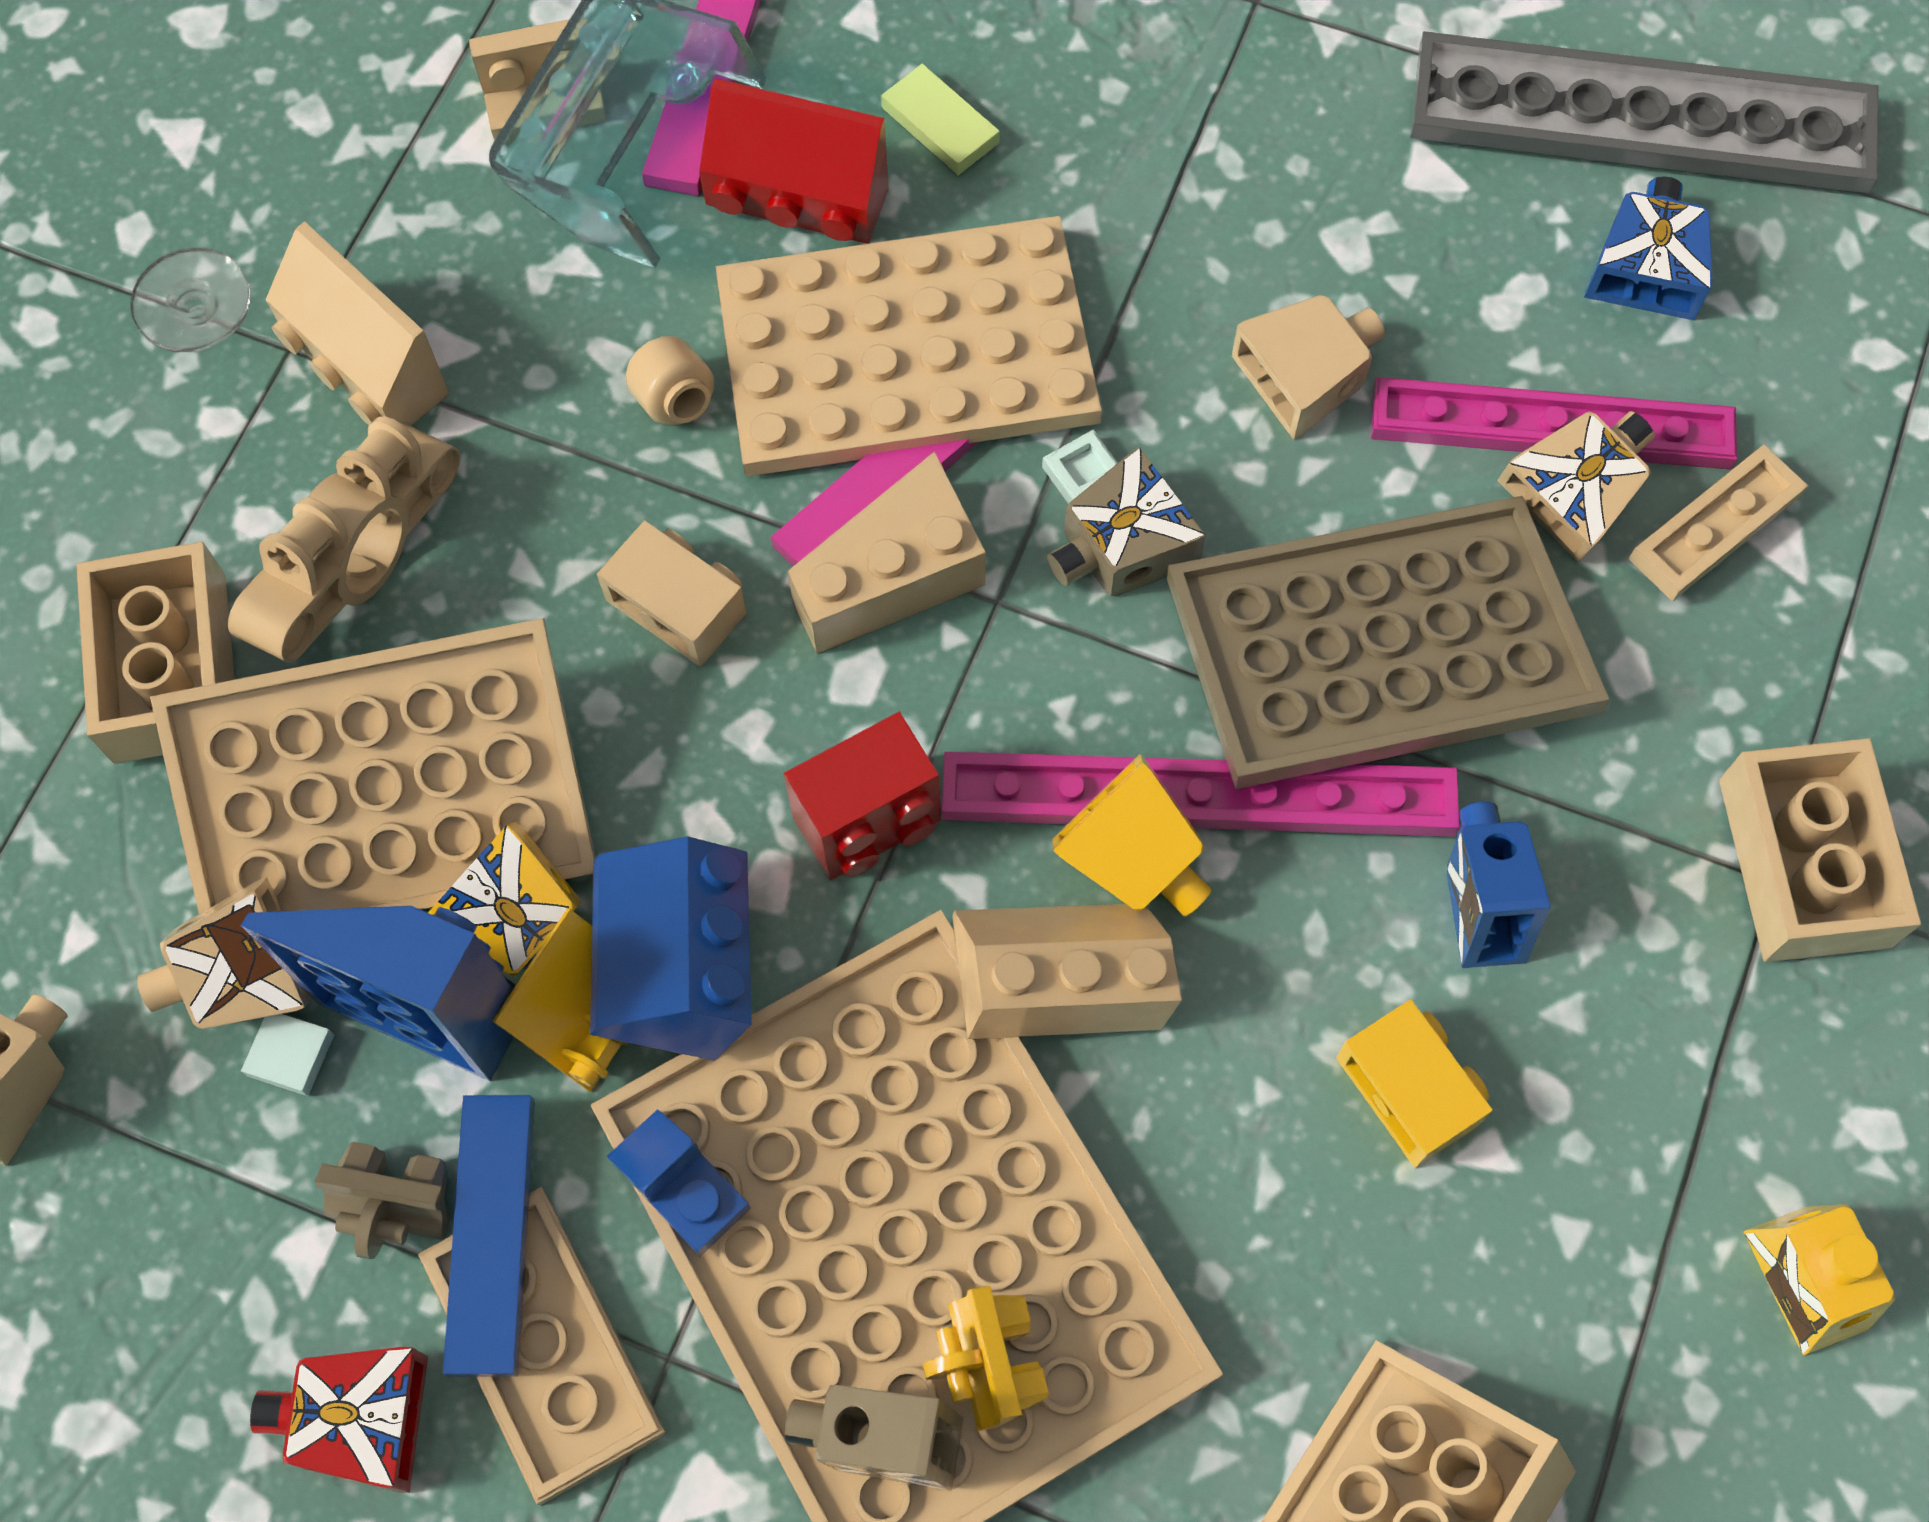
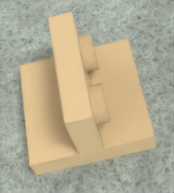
M582 17L469 39L472 59L484 94L490 129L495 144L606 122Z

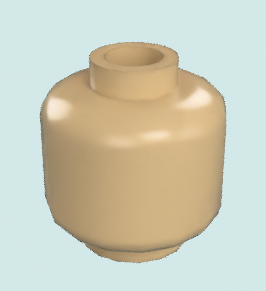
M661 336L645 343L630 359L625 374L627 389L652 420L665 426L681 425L696 420L707 409L715 387L714 375L707 364L688 342L675 336Z

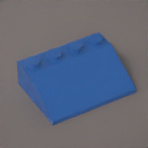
M413 906L248 913L241 924L249 935L317 1004L490 1082L514 1038L492 1022V1020L516 985L503 976L502 971L504 967L488 954L491 947L474 933L477 926L467 918L449 909L439 907L434 915Z

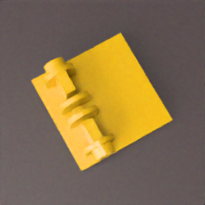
M567 908L492 1022L584 1089L592 1092L599 1079H605L609 1074L606 1068L622 1044L627 1045L628 1043L590 1035L592 925Z

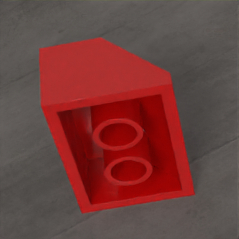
M715 78L711 87L699 169L705 204L713 206L726 214L736 215L742 213L770 220L772 223L784 228L800 227L824 233L838 241L853 240L869 244L889 190L885 118Z

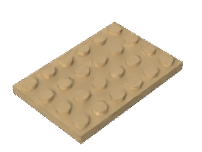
M1060 216L715 266L745 477L861 460L867 454L969 439V443L1101 424L1102 410Z
M545 618L150 697L199 914L266 877L282 911L413 906L420 910L430 908L441 899L503 828L514 820L526 831L564 879L593 874L596 856Z

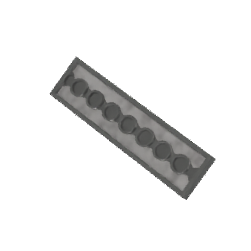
M1423 31L1419 45L1410 138L1870 193L1877 181L1879 85Z

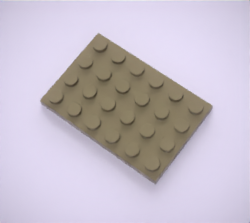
M1523 496L1168 565L1167 581L1235 789L1604 713L1610 700Z

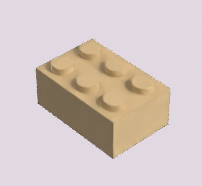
M203 541L76 563L87 736L113 764L163 755L150 699L151 696L235 680L231 633L228 630L229 607L226 574Z
M1871 738L1741 752L1719 779L1763 962L1893 948L1921 925Z

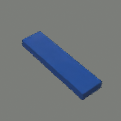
M463 1095L443 1375L447 1377H518L535 1100L531 1095Z

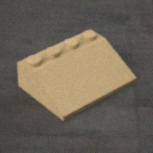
M1376 1340L1261 1522H1547L1574 1477L1576 1470L1558 1439Z

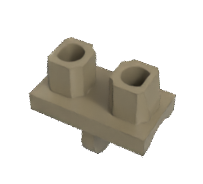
M351 1142L337 1166L322 1163L315 1179L316 1187L322 1188L324 1192V1214L327 1217L337 1218L336 1232L355 1235V1254L361 1258L374 1259L378 1255L384 1241L404 1245L408 1232L443 1239L449 1224V1218L444 1199L448 1176L445 1162L442 1159L418 1154L410 1158L402 1179L384 1175L388 1165L385 1152L379 1150L376 1146Z

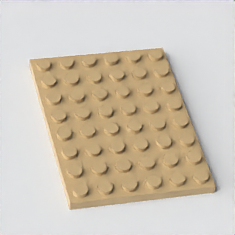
M942 910L937 911L752 1014V1025L715 1061L680 1054L590 1105L613 1149L658 1109L697 1144L701 1154L749 1203L751 1209L699 1257L634 1187L812 1522H986L1223 1376L1221 1369L1019 1037L968 1039L955 934ZM990 1285L993 1296L1023 1295L1025 1297L1031 1320L1030 1333L1022 1338L1004 1341L1010 1366L1035 1361L1039 1363L1043 1368L1049 1395L1043 1401L1022 1410V1415L997 1428L978 1432L971 1401L966 1400L952 1403L947 1378L926 1380L922 1365L932 1359L941 1357L936 1331L953 1326L948 1304L966 1297L967 1291L970 1289ZM830 1385H842L940 1399L964 1418L952 1491L842 1472L817 1461L816 1448L786 1443L785 1423L791 1402L794 1399L825 1404L827 1390ZM869 1423L861 1429L858 1443L866 1436Z

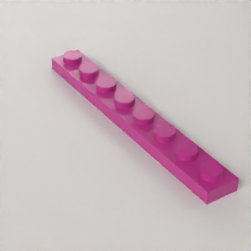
M944 751L942 820L1068 824L1136 757ZM1145 758L1194 828L1455 837L1459 830L1457 768L1355 764L1235 789L1226 760Z

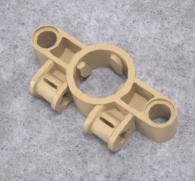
M386 416L377 417L368 426V437L356 450L346 451L337 460V473L324 479L308 497L302 498L293 507V518L278 534L270 533L260 542L259 550L263 570L241 592L234 602L228 618V630L231 635L285 662L290 663L297 660L346 604L350 606L362 604L383 586L399 560L407 535L452 484L460 465L459 449L410 425L399 423L395 419Z

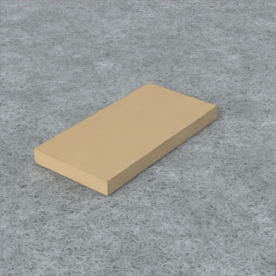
M542 1187L529 1193L518 1377H476L536 1504L540 1506L667 1434L546 1191ZM453 1235L418 1254L446 1315Z

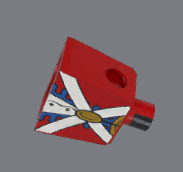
M395 1347L301 1359L296 1366L292 1392L258 1390L256 1392L250 1413L251 1431L254 1434L285 1435L283 1448V1463L394 1492L410 1493L428 1356L413 1347Z

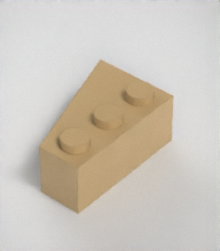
M934 451L788 570L793 604L816 653L819 654L985 586L986 552Z

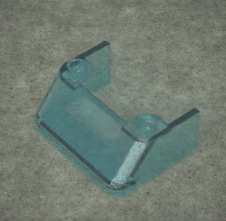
M581 0L491 146L489 162L492 169L507 187L584 243L656 268L661 258L628 213L625 204L618 194L604 188V185L656 99L672 104L691 102L706 90L715 74L759 88L764 86L767 78L735 21L667 0Z

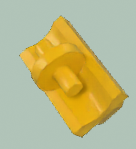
M989 1285L970 1289L967 1291L966 1297L948 1304L953 1326L936 1331L941 1357L925 1362L922 1366L926 1380L947 1378L952 1403L966 1400L971 1401L978 1432L997 1428L1022 1415V1410L1048 1398L1049 1392L1043 1368L1037 1361L1010 1366L1004 1341L1022 1338L1030 1333L1031 1320L1023 1295L993 1296L991 1286Z

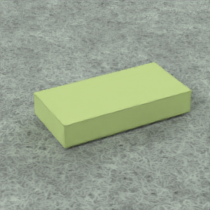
M924 64L919 65L881 95L882 108L958 176L1000 143V131Z

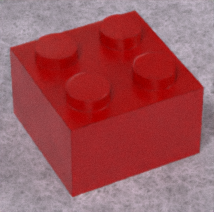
M900 711L783 773L793 819L829 881L842 874H845L846 877H854L867 871L878 862L879 854L899 843L907 847L924 840L935 830V824L941 821L939 774Z

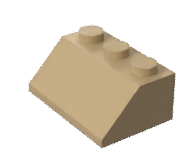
M306 222L298 226L293 233L266 297V301L277 320L271 326L273 332L290 352L296 355L303 350L312 359L309 362L311 368L327 387L334 391L341 386L351 396L348 398V401L352 408L368 425L377 417L386 416L395 419L399 423L412 426L450 394L424 330Z
M1127 904L954 910L952 915L968 1039L1161 1030L1182 1001L1172 939L1147 906L1139 912Z

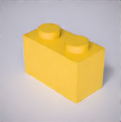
M1410 999L1345 1041L1336 1059L1414 1168H1417L1480 1126L1493 1110L1487 1103L1489 1093L1482 1079L1469 1066L1461 1067L1446 1047L1449 1041L1440 1022L1428 1011L1421 1013L1412 999Z

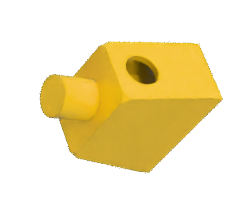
M1141 754L1052 839L1053 851L1060 858L1138 912L1144 909L1161 893L1183 916H1187L1197 909L1212 891L1189 867L1205 849L1200 836Z

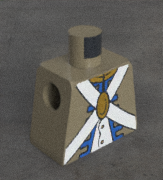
M1139 447L1129 453L1069 503L1065 511L1064 532L1069 542L1049 553L1047 558L1054 575L1062 585L1068 586L1092 572L1107 594L1119 596L1166 578L1168 565L1201 559L1206 535Z
M830 1385L827 1390L825 1404L794 1399L791 1402L785 1423V1440L789 1444L816 1448V1460L838 1471L952 1491L964 1418L940 1399L842 1385ZM869 1423L866 1436L858 1443L861 1429Z

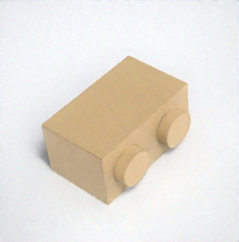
M645 520L597 573L605 600L700 668L747 614L741 588L742 583L729 568L718 562H714L710 566L694 555L692 546L681 535L671 529H666L662 533Z

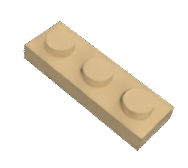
M1763 444L1635 547L1629 560L1673 602L1803 495L1808 485Z

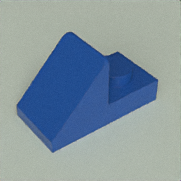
M658 1109L607 1155V1158L699 1257L751 1209L749 1203L701 1154L697 1144Z

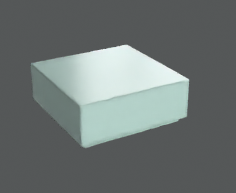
M1091 430L1043 457L1042 468L1069 504L1118 462L1096 432Z
M284 1014L264 1017L241 1072L247 1077L309 1096L334 1034L327 1028Z

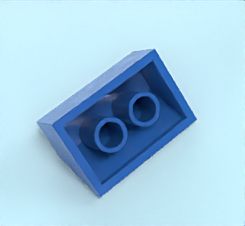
M687 836L599 854L594 859L590 1035L715 1061L752 1025L747 851Z

